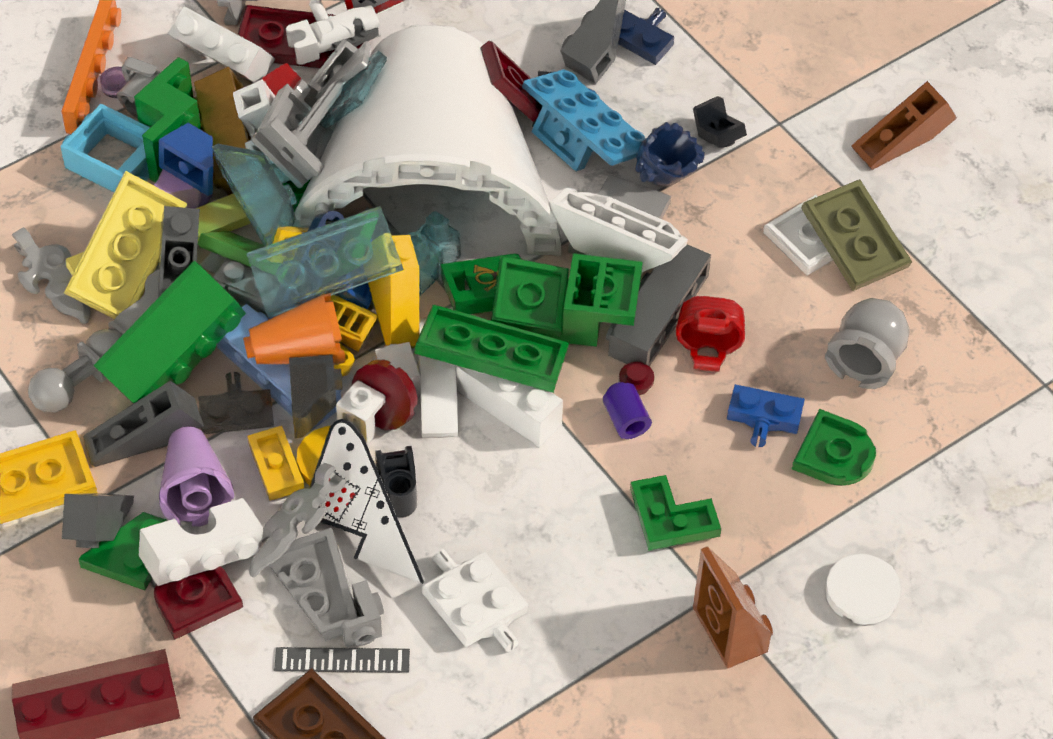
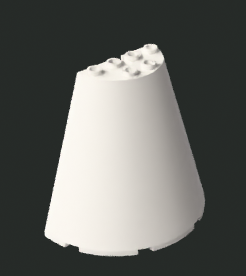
M411 25L383 39L372 51L368 65L360 75L320 159L324 168L317 177L313 175L292 217L290 227L309 228L316 215L345 207L363 196V189L367 187H394L410 184L442 185L462 190L490 193V201L500 206L508 214L517 215L521 221V230L527 244V255L561 256V235L558 223L549 207V200L512 105L491 83L481 50L483 44L473 36L453 26Z

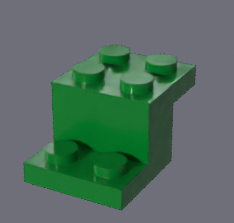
M180 57L175 59L134 96L138 122L150 127L142 135L149 178L155 183L163 170L159 167V139L186 123H190L201 130L198 103L193 98L189 63Z
M573 253L564 303L562 332L559 337L542 333L537 334L566 341L569 344L597 347L601 322L634 326L643 262Z

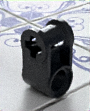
M406 446L405 450L387 453L375 450L376 468L396 516L402 518L410 516L417 508L416 473L412 446Z

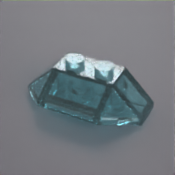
M222 144L211 146L221 174L266 250L270 253L277 228L293 227L296 221L292 205L296 204L297 201L289 184L282 185L283 177L279 168L274 163L269 164L263 152Z

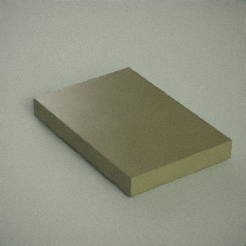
M860 179L803 203L802 211L852 291L904 270L911 265L912 260Z

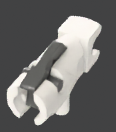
M311 0L309 6L317 22L309 24L308 20H304L286 27L288 45L295 48L296 62L300 65L320 59L319 53L336 49L343 39L356 47L366 41L381 37L378 27H380L379 20L371 5L352 8L335 16L328 17L321 0Z

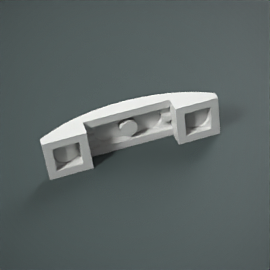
M419 318V335L427 318ZM420 355L422 438L458 437L456 365Z

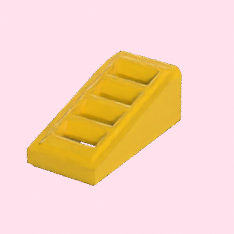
M320 289L317 297L329 292ZM331 294V301H333L334 308L337 310L338 322L343 314L349 317L343 327L339 325L341 342L359 352L373 329L378 316L363 307ZM355 321L361 324L357 332L350 330Z

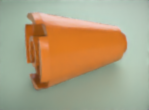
M330 293L322 294L250 328V336L243 338L247 358L255 357L256 364L338 365L345 363L344 350L341 351L339 343L342 340Z

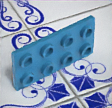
M563 69L524 80L522 88L542 105V109L531 132L573 170L585 169L593 151L612 166L636 158L638 148L642 141L645 140V136L622 119V116L617 111L607 106L598 94L583 85L575 74Z

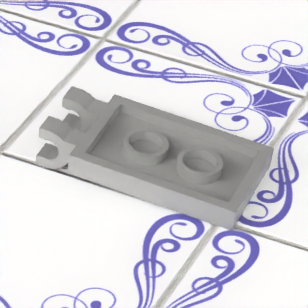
M303 79L297 82L293 89L286 84L278 91L259 129L277 117L290 131L296 130L311 109L304 101L311 88ZM331 108L307 139L306 147L319 161L333 133V130L327 125L328 120L334 113Z

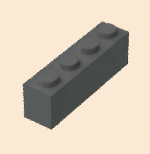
M687 244L671 261L655 267L651 274L647 272L640 282L634 326L612 323L606 335V340L609 341L608 356L625 364L642 362L650 366L676 327L683 302L696 296L708 278L711 254Z

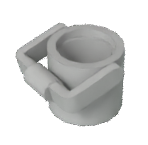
M127 57L121 67L126 84L117 93V98L122 106L138 119L134 96L161 72L153 64Z

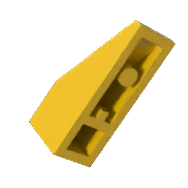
M410 235L381 236L369 245L362 264L385 345L409 342L411 348H415L419 338V264Z

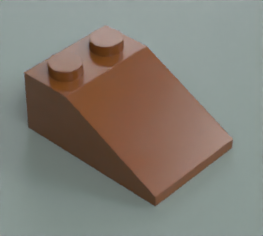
M708 546L700 550L693 610L726 668H731L768 653L773 629L768 617L765 614L760 615L757 610L751 588L747 584L743 585L736 572Z

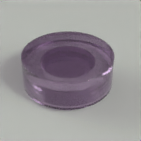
M119 66L108 68L100 76L101 89L106 96L117 98V93L126 84L122 68Z

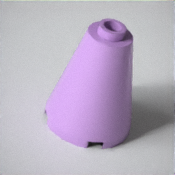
M182 427L174 431L169 438L159 492V504L164 516L169 520L176 519L179 525H181L180 521L192 522V526L207 525L209 508L231 502L234 499L233 485L204 433L195 427Z

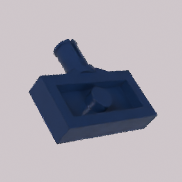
M655 8L647 19H643L624 9L618 45L656 65L674 45V36L657 27L666 18V13L662 9L660 11V8Z

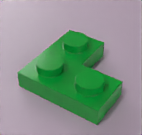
M666 475L631 481L630 491L649 551L721 536V526L712 498L676 505Z

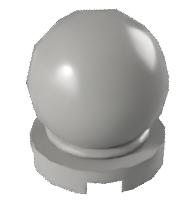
M869 298L854 304L843 316L839 332H836L828 343L825 359L829 368L841 379L847 375L861 381L858 386L861 388L877 389L885 386L896 370V360L907 348L910 328L904 312L891 301Z

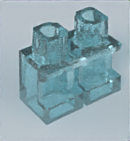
M437 211L429 214L426 217V222L416 232L408 234L411 237L419 264V296L440 278V264L456 262L461 257L460 232L451 227L449 219Z

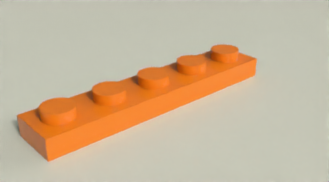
M99 0L61 111L65 131L68 134H72L82 124L84 118L90 113L89 103L91 98H95L97 95V79L99 74H103L105 71V55L107 50H111L113 47L114 28L119 27L121 23V8H117L116 0Z

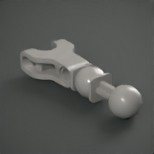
M159 269L147 277L144 286V296L122 311L114 321L109 322V329L94 332L87 339L86 344L83 342L77 344L79 358L63 370L45 368L38 371L31 378L28 394L36 408L43 412L61 411L71 403L75 391L74 387L90 375H93L100 382L106 380L93 365L158 299Z

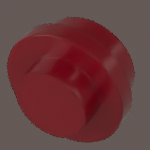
M630 362L624 365L619 372V382L633 384L639 396L645 394L654 384L655 376L653 370L642 362Z

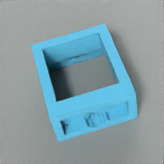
M100 104L92 113H89L84 118L82 124L72 134L64 139L60 146L64 166L66 169L112 192L115 191L125 171L147 182L149 180V173L142 135L150 127ZM106 134L136 148L135 152L118 170L87 155Z

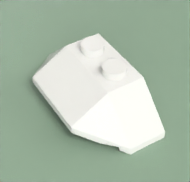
M566 187L550 201L549 207L573 249L586 255L643 262L642 272L671 261L687 245L688 239L681 236L671 223L608 196L590 192L577 193L576 189Z

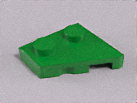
M142 512L119 529L114 541L99 542V548H91L82 554L79 558L80 568L146 590L152 580V576L139 557L140 529L168 520Z

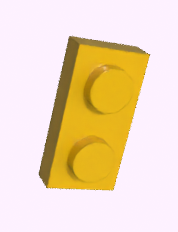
M282 425L247 435L248 444L269 501L291 495L293 492L304 488L302 476Z

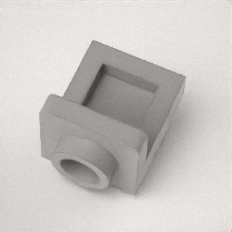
M367 580L352 584L353 600L358 618L342 623L343 640L346 647L367 645L376 638L382 637L380 615L384 614L382 601L378 592L371 593Z

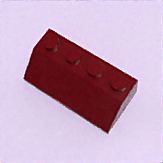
M166 649L12 684V703L19 739H96L181 719Z

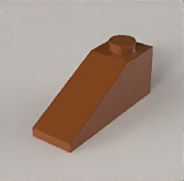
M926 81L852 144L851 147L873 170L932 140L956 120L957 117L948 102Z

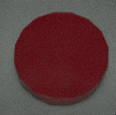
M384 359L372 360L358 369L352 379L351 386L356 381H360L384 394L386 402L374 415L375 427L382 430H396L413 418L418 396L414 383L408 374L400 367L395 368L389 365L391 362Z

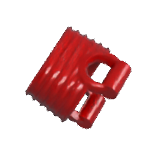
M694 296L683 302L676 326V337L685 349L690 350V357L694 364L693 369L720 372V366L725 361L726 355L742 347L745 340V315L743 308L734 300L710 296ZM702 348H713L717 351L718 357L698 355V351Z

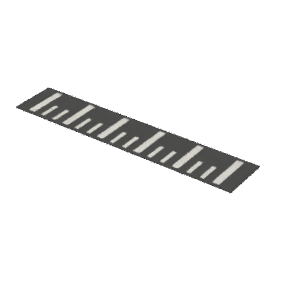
M276 647L274 671H309L312 668L316 672L409 673L410 649Z

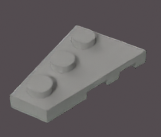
M332 528L295 539L287 551L278 560L269 565L325 641L343 635L342 623L358 618Z

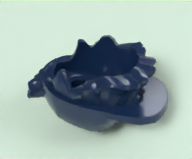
M665 122L660 127L652 129V133L640 144L636 155L637 163L635 170L637 173H640V179L643 183L648 181L657 186H673L697 170L698 164L703 163L705 152L702 151L703 147L697 144V138L691 137L689 131H683V127L677 123L670 125L668 122Z

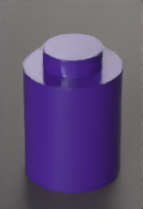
M618 382L607 389L602 401L618 435L622 439H633L644 434L651 427L652 420L635 386L631 383Z

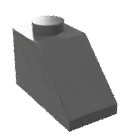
M104 493L64 494L62 539L76 540V547L99 548V541H114L133 505L134 495Z

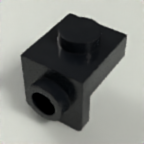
M716 96L693 108L698 137L718 148L729 147L736 140L747 135L745 123L727 115L722 97Z

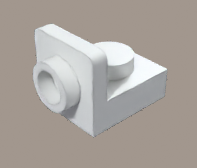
M356 381L336 404L337 420L344 419L351 422L365 438L368 445L376 436L374 415L386 402L385 395L360 381Z

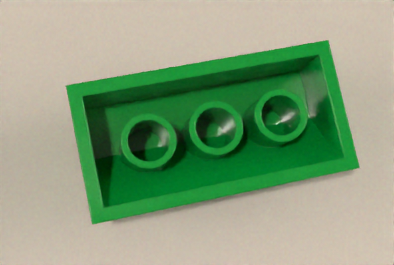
M194 260L93 366L134 404L169 381L177 386L185 382L203 358L211 355L219 341L239 325L241 318L246 312Z

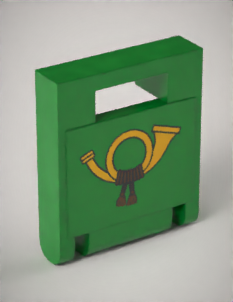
M516 253L500 255L516 259H522L521 256ZM500 256L440 264L441 280L453 310L466 314L492 311ZM465 279L470 290H465Z

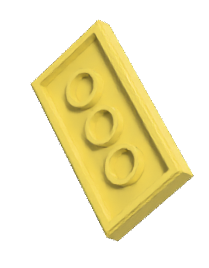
M125 171L64 294L115 319L122 311L141 299L145 291L146 279L155 271L159 263L161 221L164 206L186 208L188 203Z

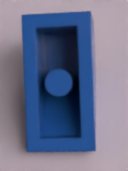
M186 123L159 139V167L207 196L213 194V137L190 123Z

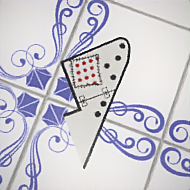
M344 419L335 421L329 428L309 489L315 483V473L318 467L323 463L330 464L336 468L330 475L329 481L334 475L344 478L346 482L340 491L329 492L325 497L326 502L318 507H326L327 509L320 522L362 537L354 559L424 584V579L382 483L365 438L351 422Z

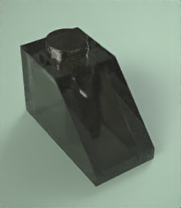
M333 354L289 358L295 438H303L337 404L336 391L343 390L341 368L334 369Z

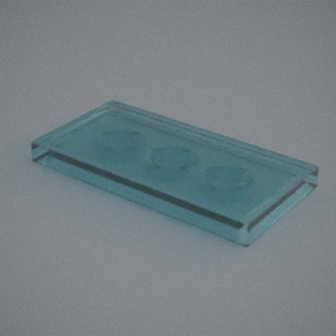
M381 206L246 253L268 318L286 312L322 294L330 293L332 296L404 270Z

